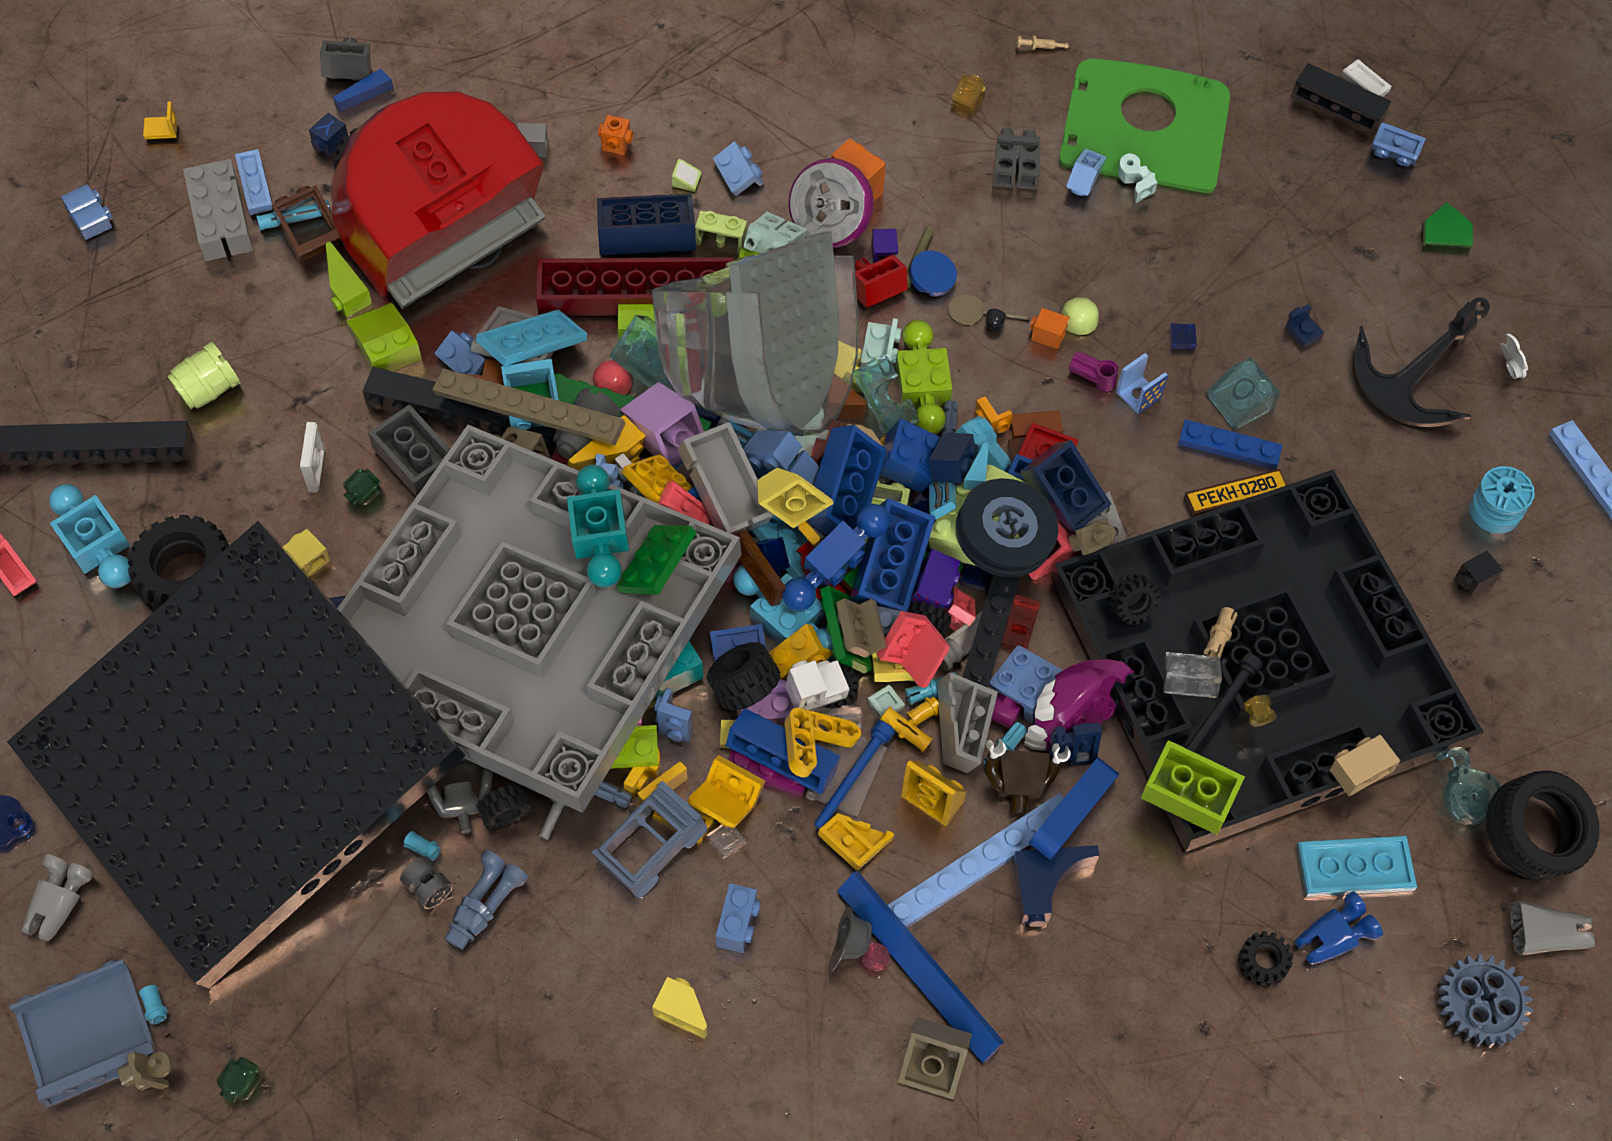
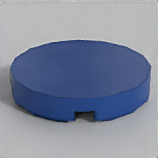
M930 250L923 251L915 256L910 265L909 277L911 283L918 291L929 293V296L936 297L942 296L951 290L957 279V271L949 257L941 252Z

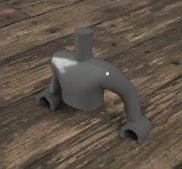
M482 767L484 771L478 797L474 794L472 783L470 782L453 783L444 786V801L435 784L427 791L433 807L441 818L458 817L462 834L472 831L469 815L478 814V801L482 800L484 795L490 794L493 771Z

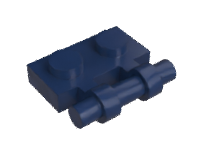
M1099 722L1091 724L1082 723L1078 726H1073L1072 733H1066L1064 727L1058 726L1051 734L1050 742L1052 746L1056 743L1059 744L1058 754L1063 753L1065 747L1068 746L1071 754L1067 761H1069L1070 766L1093 763L1098 757L1102 729ZM1052 746L1049 748L1048 752L1050 754V758L1054 757L1052 752Z

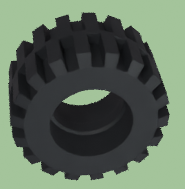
M748 642L738 645L721 655L709 668L706 679L725 709L741 710L756 704L769 695L777 686L781 678V672L763 644L760 642Z

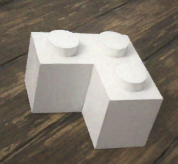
M827 660L816 664V661L809 663L807 661H800L789 670L785 684L793 707L813 710L847 698L850 690L838 660L831 663Z

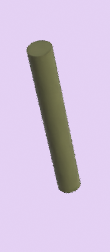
M925 227L907 268V288L912 284L909 277L910 265L916 255L926 251L934 232L930 227Z

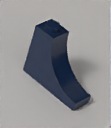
M1098 845L1060 848L1051 860L1038 850L1015 851L1012 862L1021 924L1038 927L1049 922L1052 914V896L1055 889L1069 874L1081 868L1096 865L1099 858Z

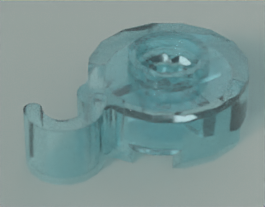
M1453 747L1441 752L1437 756L1438 761L1451 758L1454 763L1453 768L1448 772L1449 781L1444 790V802L1448 812L1456 821L1463 825L1476 826L1486 823L1488 805L1494 793L1501 788L1500 783L1492 774L1472 769L1470 767L1469 754L1465 749Z

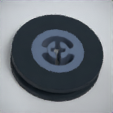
M992 479L976 486L966 497L956 518V536L964 554L980 569L1000 577H1020L1032 573L1045 562L1057 541L1058 521L1051 504L1032 486L1014 479ZM1000 516L997 521L992 520V518ZM1017 534L1022 536L1019 539H1014Z

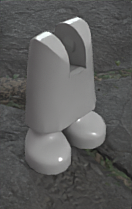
M45 854L42 864L48 870L49 877L47 882L38 881L21 931L25 934L33 935L45 916L39 930V938L49 942L59 931L78 902L80 896L76 892L79 887L91 881L94 872L75 863L69 865L56 856ZM67 877V882L64 888L60 887L64 879Z

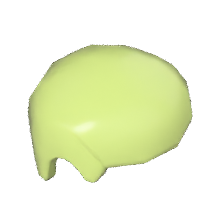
M1077 297L1063 305L1062 315L1070 317L1067 327L1068 332L1084 335L1096 329L1099 313L1094 302L1088 298Z

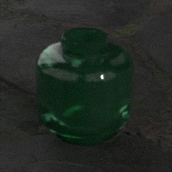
M359 468L343 482V487L346 490L343 495L353 505L359 503L362 506H367L381 493L379 485L382 482L368 468L366 470Z
M242 1056L239 1059L229 1060L216 1080L218 1087L222 1090L220 1095L232 1103H235L237 1099L242 1101L248 1100L262 1079L258 1072L260 1067Z

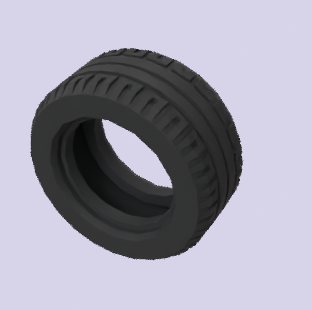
M1549 770L1535 771L1508 781L1494 793L1488 805L1486 830L1490 844L1501 862L1510 868L1511 871L1522 877L1544 880L1572 873L1589 862V859L1592 858L1599 841L1597 810L1585 790L1573 779L1562 773ZM1532 797L1547 803L1554 810L1560 821L1562 831L1560 845L1553 854L1538 848L1525 831L1524 810Z

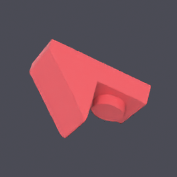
M953 586L951 594H953L952 602L947 609L943 608L942 612L947 611L949 613L948 616H951L949 628L956 631L965 623L969 626L976 618L975 599Z

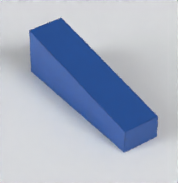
M380 68L334 96L335 107L342 112L394 89L392 79Z

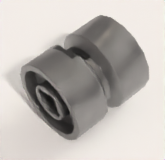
M422 856L414 860L400 875L401 882L410 892H415L414 897L424 909H431L440 904L453 889L451 882L443 873H438V867L428 856Z

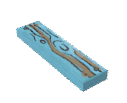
M932 482L929 485L930 515L935 516V520L957 508L956 483Z

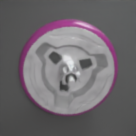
M837 158L817 160L806 166L795 178L789 193V214L792 223L808 229L806 237L823 231H832L833 248L843 247L858 239L871 221L874 209L872 188L863 172L852 163ZM826 183L830 189V191L825 194H823L821 188V184ZM820 212H824L827 215L822 222L817 219Z

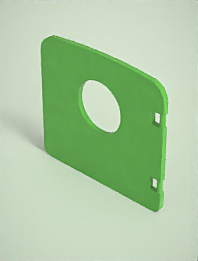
M1094 58L1084 60L1078 65L1059 163L1063 167L1073 169L1076 160L1086 148L1107 157L1100 174L1119 177L1118 169L1121 158L1126 154H1134L1139 157L1140 166H1147L1150 172L1155 173L1158 185L1211 193L1217 185L1230 102V91L1220 81L1176 70ZM1080 83L1088 84L1086 91L1078 90ZM1134 93H1157L1165 97L1172 104L1175 111V119L1168 127L1162 130H1140L1125 120L1121 112V105L1128 96ZM1069 138L1077 139L1076 146L1068 145Z

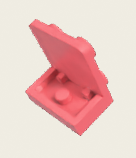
M901 611L885 638L886 648L878 651L876 654L882 661L902 664L917 685L926 688L948 653L949 644L925 615Z

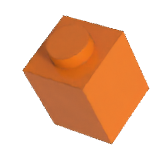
M1042 308L1039 315H1034L1029 327V329L1033 330L1031 340L1059 350L1066 334L1070 317Z

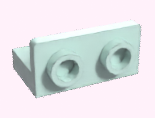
M893 318L892 326L868 322L860 368L890 371L891 363H896L898 351L897 348H894V344L899 343L902 329L897 328L898 319Z

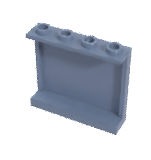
M123 959L109 961L103 964L102 968L93 972L79 973L73 980L66 983L50 985L46 988V991L39 994L23 996L18 999L17 1003L9 1006L10 1010L16 1015L38 1089L35 1091L38 1100L46 1108L119 1078L117 1069L128 1064L126 1055L138 1052L151 1056L157 1052L148 1022L144 1017L145 1013L130 968Z

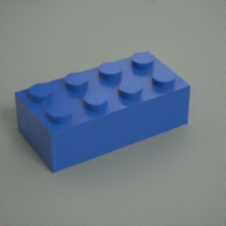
M855 425L832 428L814 486L833 500V505L811 517L807 522L827 536L842 521L853 530L857 526L856 519L859 511L872 502L887 449Z
M887 498L880 505L889 513L890 526L882 536L868 537L864 550L865 554L862 556L864 559L860 563L849 600L862 604L873 599L876 601L877 606L907 612L935 516Z

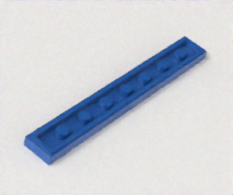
M853 872L837 892L859 918L872 925V933L948 1023L955 1029L972 1034L969 1044L970 1049L982 1063L988 1061L1005 1042L860 872Z

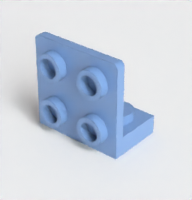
M1017 646L992 677L989 686L1022 705L1024 708V720L1034 724L1037 699L1045 685L1055 680V675L1063 670L1025 648Z

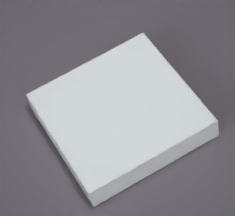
M307 422L300 462V468L308 492L318 493L325 454V447L316 422Z

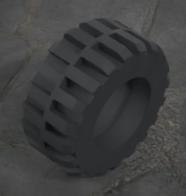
M179 515V518L176 519L173 516L167 517L164 522L158 523L157 521L151 525L152 528L148 531L144 530L139 535L140 540L133 543L131 547L133 553H130L128 556V572L136 591L148 608L153 609L155 612L229 546L223 532L218 530L212 522L206 521L205 523L204 519L198 516H194L193 519H190L189 515ZM195 553L205 557L202 567L189 578L170 581L160 577L166 563L178 555Z

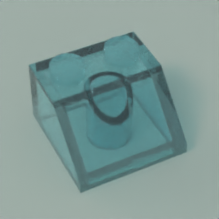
M1252 357L1229 368L1206 391V395L1234 430L1275 409L1281 393Z

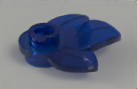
M0 795L1 848L8 845L14 838L23 837L28 834L33 826L32 817L29 813L22 810L20 802L13 797ZM18 822H23L20 827L15 828Z

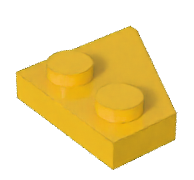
M837 813L819 829L817 835L858 871L893 840L895 834L888 830L886 833L871 829V824L854 821L848 816Z

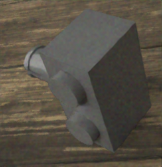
M349 37L344 38L343 42L323 40L320 51L322 77L360 81L369 76L371 70L370 43H357V40L351 37L350 42H348Z

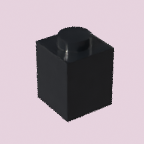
M1485 551L1463 563L1456 577L1459 584L1472 596L1495 583L1503 569L1491 554Z

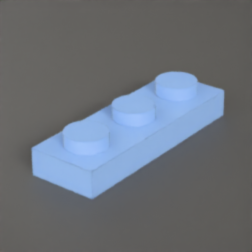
M259 150L235 154L249 214L253 215L271 211L272 201Z

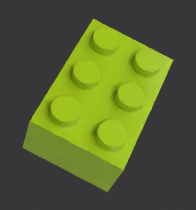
M1168 740L1146 784L1141 799L1218 835L1245 776Z

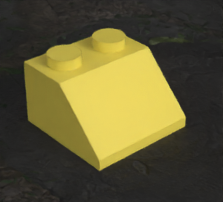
M775 468L757 480L759 504L792 528L797 527L833 505V500L800 475L780 468Z

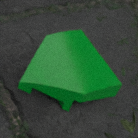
M1447 202L1423 222V245L1471 248L1473 246V223Z

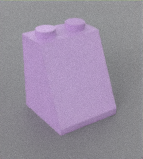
M660 382L620 409L621 415H625L645 435L643 446L653 456L660 454L665 457L673 468L682 462L678 452L682 441L704 432L695 405Z

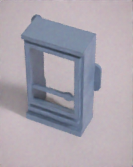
M661 781L658 788L592 853L602 866L636 898L640 899L658 883L659 876L657 874L683 847H693L707 832V826L698 812L666 783ZM653 810L677 830L668 841L646 823L645 819ZM639 826H644L663 846L633 876L611 853Z

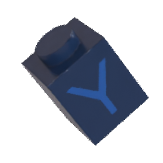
M330 113L323 116L309 129L312 146L317 151H322L328 156H331L336 151L337 146L341 145L340 141L346 135L348 136L346 124Z

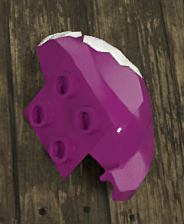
M1109 659L1087 660L1061 671L1055 675V680L1045 685L1037 699L1035 723L1028 727V733L1025 734L1023 745L1033 750L1046 751L1052 746L1050 742L1051 734L1058 726L1064 727L1066 733H1072L1073 726H1078L1082 723L1091 724L1099 722L1101 725L1104 720L1112 716L1114 709L1117 707L1110 697V691L1115 681L1124 684L1127 675L1133 674L1134 671L1124 662Z

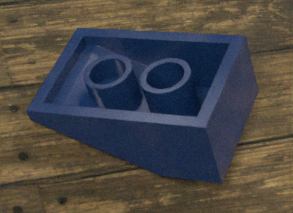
M1072 440L1054 444L1020 471L1027 484L1038 490L1048 500L1056 517L1073 534L1076 533L1075 530L1084 527L1111 505L1110 500Z

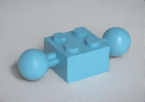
M70 484L57 486L50 494L49 504L51 509L60 517L50 522V524L83 573L86 574L99 565L98 575L106 586L121 588L131 581L128 572V559L117 554L129 547L130 544L98 497L94 495L84 502L83 494L77 487Z
M740 565L736 569L733 576L735 588L743 595H757L759 597L750 606V621L755 625L762 624L763 632L776 644L782 643L807 623L813 626L822 646L832 651L833 643L827 628H817L824 620L825 614L821 602L817 598L813 605L805 611L791 610L785 605L783 598L779 605L772 607L744 566ZM786 573L781 578V581L785 585L793 577ZM832 655L827 660L830 662L835 660V658Z

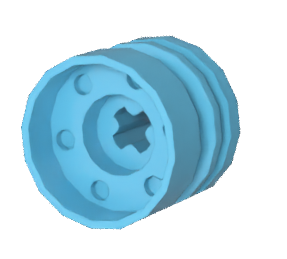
M1507 466L1492 468L1483 476L1469 502V513L1473 521L1480 528L1490 533L1502 534L1510 532L1519 525L1524 514L1532 504L1535 497L1534 486L1530 478L1518 469Z

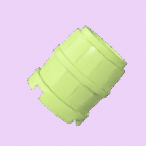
M213 342L205 345L203 350L185 358L167 376L190 409L194 407L198 409L217 399L218 396L230 387L234 388L240 384L239 378Z

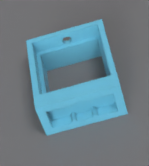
M552 359L501 366L504 386L518 387L549 382L551 399L559 401ZM509 416L511 427L528 430L533 427L544 426Z

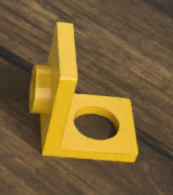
M171 101L167 103V117L144 118V139L176 138L177 116Z

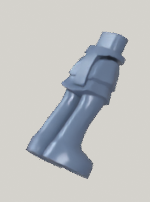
M485 850L482 853L480 859L484 871L473 889L466 897L462 898L461 905L456 907L453 920L448 925L450 930L444 937L447 942L460 950L464 949L468 941L473 942L474 936L478 935L488 926V921L494 918L493 914L506 896L514 888L523 886L529 878L523 870L510 863L506 865L502 858L490 850ZM503 873L501 881L484 904L480 902L496 879Z

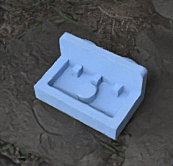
M734 141L717 154L713 160L731 192L737 196L754 182L759 186H762L764 182L761 178L763 174L756 163L751 161L752 153L746 146L741 147Z

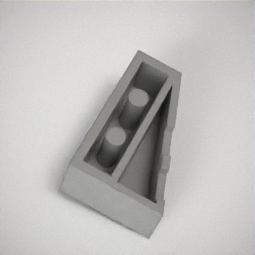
M949 672L937 682L943 764L968 773L981 764L998 692Z

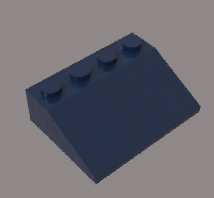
M692 193L597 198L600 255L614 257L618 254L641 255L642 253L649 252L664 254L669 251L687 253L691 250H696Z

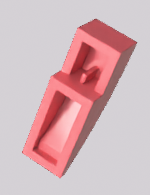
M0 533V580L15 597L37 583V581Z

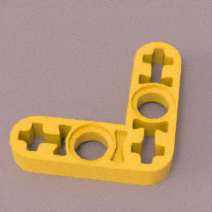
M802 708L792 709L785 719L789 768L799 777H808L817 765L815 740L850 748L860 738V728L854 722ZM818 724L825 726L828 731L822 730ZM795 738L802 740L806 746L800 745Z

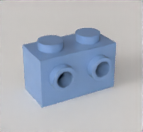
M729 884L716 933V947L744 953L746 943H751L754 933V927L751 926L753 916L758 917L761 900H757L756 889Z

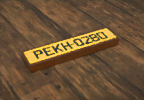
M1280 469L1185 492L1184 498L1192 517L1286 486L1287 484Z

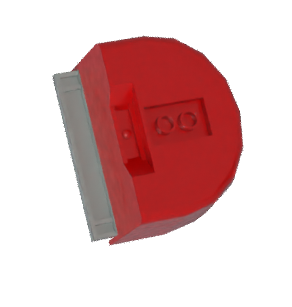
M458 91L421 92L381 108L351 135L337 165L331 184L332 220L346 250L382 299L387 297V292L389 291L403 309L545 220L546 216L534 201L544 163L517 126L490 102Z

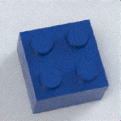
M900 418L886 434L883 447L887 449L880 475L922 493L932 483L929 458L941 437Z

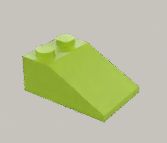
M393 303L347 320V324L371 369L372 367H377L394 372L422 360L417 340Z

